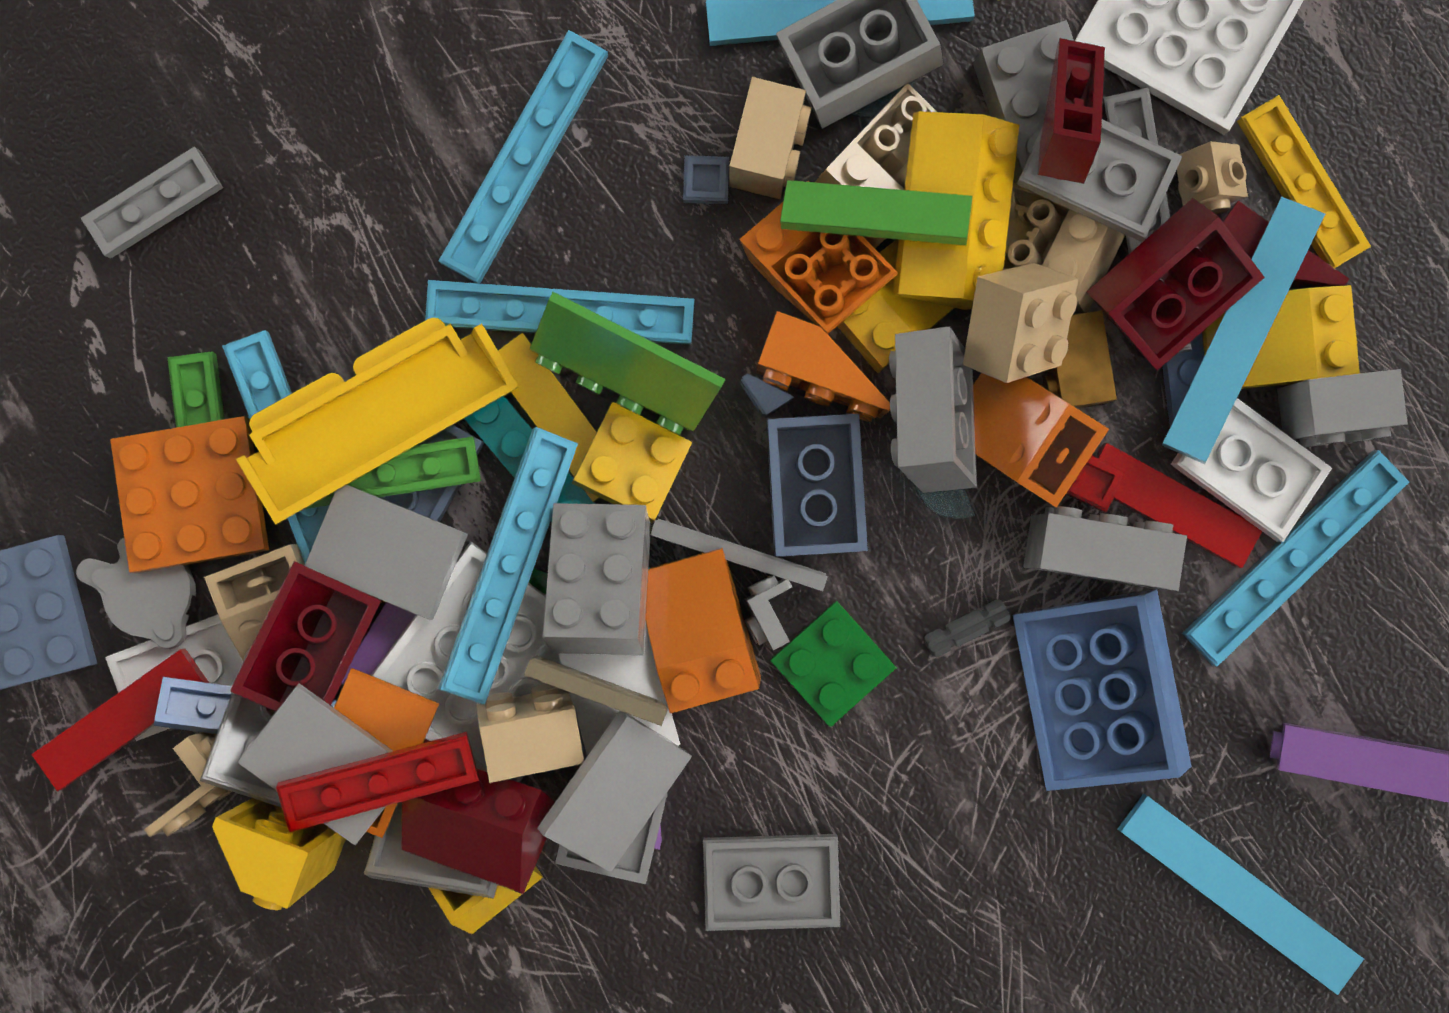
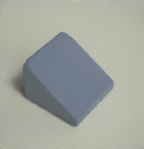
M748 373L742 376L741 386L762 418H767L793 401L794 397Z

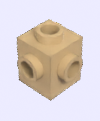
M1210 141L1179 154L1182 156V159L1177 167L1178 191L1182 198L1183 206L1194 198L1213 213L1220 214L1231 209L1230 203L1248 197L1245 181L1247 174L1242 163L1240 146L1238 144Z

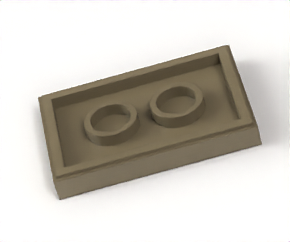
M538 655L529 660L524 676L662 726L667 713V708L662 701Z

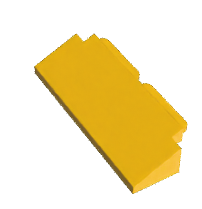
M429 318L358 357L353 365L356 376L344 382L340 375L329 373L254 414L249 422L253 433L249 434L258 452L248 458L243 455L236 460L275 525L517 389L519 385L482 323L474 327L470 335L460 340L451 324L445 326L440 319Z

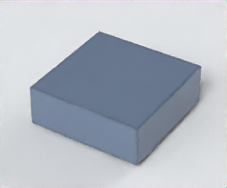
M685 156L683 202L728 204L729 157Z

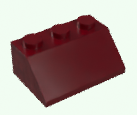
M1192 198L1087 291V294L1144 358L1158 370L1265 277L1219 216Z
M294 561L230 691L277 711L297 684L300 683L331 706L381 600Z
M477 769L479 781L402 802L401 850L524 894L547 839L537 827L555 803L542 790L510 779L489 783L488 772Z

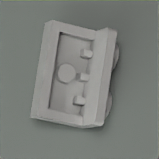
M775 575L768 576L749 586L748 590L751 595L743 599L751 616L745 619V624L753 640L758 645L765 643L772 650L790 642L768 601L792 588L789 579L777 581Z

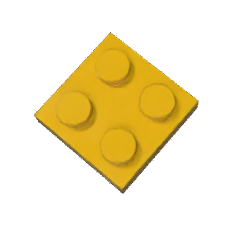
M612 402L572 484L612 504L646 505L650 523H653L692 442Z

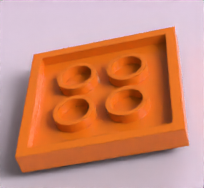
M241 416L110 439L129 573H141L269 550L262 502L236 460L243 455L248 458L255 454L253 441L249 436L252 433L249 425L250 418Z

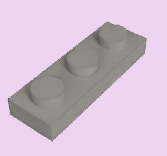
M194 146L81 217V220L104 256L111 259L215 194L223 186L201 151Z

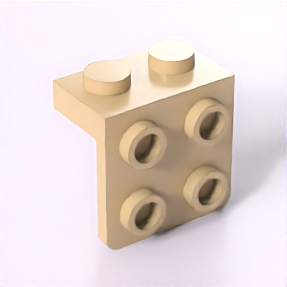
M199 732L185 738L173 748L201 786L146 827L144 831L149 837L161 831L167 837L181 827L185 828L206 812L204 808L232 793V791L200 781L216 734Z

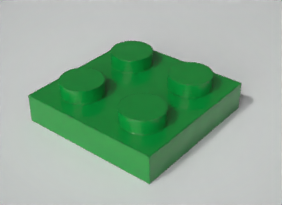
M838 601L833 602L770 659L829 727L833 726L897 668Z

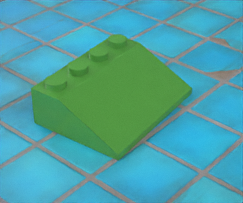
M552 292L530 347L532 352L538 354L535 363L557 374H560L564 367L579 375L575 383L599 395L603 387L619 395L616 402L618 405L638 415L645 408L659 415L656 424L678 435H681L684 428L689 431L695 430L725 381L724 378L555 292Z

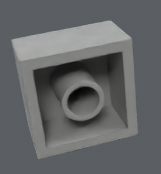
M1401 369L1308 379L1277 389L1282 431L1293 440L1299 439L1300 445L1303 447L1391 436V427L1408 424Z

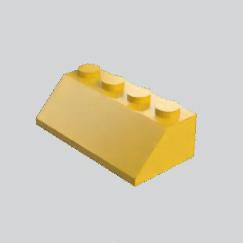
M922 111L913 113L905 190L972 196V209L967 246L899 240L895 269L898 275L894 278L893 295L968 310L973 307L978 276L1003 270L1019 124L985 114Z
M254 798L217 816L212 825L240 891L254 896L253 902L270 910H281L282 907L288 909L332 873L346 840L324 823L289 832L282 807Z

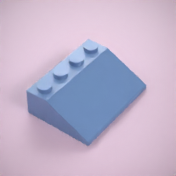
M1157 589L1104 597L1013 615L1046 791L1180 778L1192 767Z

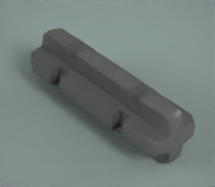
M994 600L984 605V610L979 611L976 609L946 624V629H937L927 634L924 639L930 653L935 657H939L951 651V646L959 647L989 632V627L997 628L1010 620L1007 607L1002 600Z

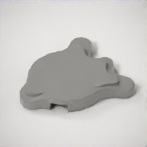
M124 538L117 545L120 555L117 563L110 564L88 558L78 565L76 570L77 578L98 590L102 597L105 612L111 622L121 631L133 636L151 639L158 646L166 649L177 648L186 639V623L189 617L186 613L189 609L192 595L196 596V584L187 565L141 573H129Z

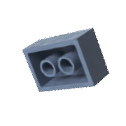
M859 414L767 419L766 430L774 556L868 551Z

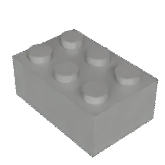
M836 0L776 33L782 51L800 87L806 90L805 96L822 129L943 65L941 44L917 0Z
M1067 20L983 47L973 63L990 116L1020 125L1013 183H1017L1043 127L1059 38L1074 41Z
M950 326L895 334V351H891L889 354L890 371L892 377L896 378V394H892L890 397L891 415L893 421L897 422V438L891 441L892 460L894 465L898 466L907 478L923 493L977 488L973 369L963 365L965 347Z
M553 503L543 638L551 653L643 655L651 531L646 505Z
M1057 506V508L1045 507V514L1031 515L1023 568L1152 589L1179 591L1187 535L1172 533L1173 524L1145 521L1134 522L1132 527L1127 526L1128 517L1100 513V515L1090 514L1089 519L1081 518L1082 510Z

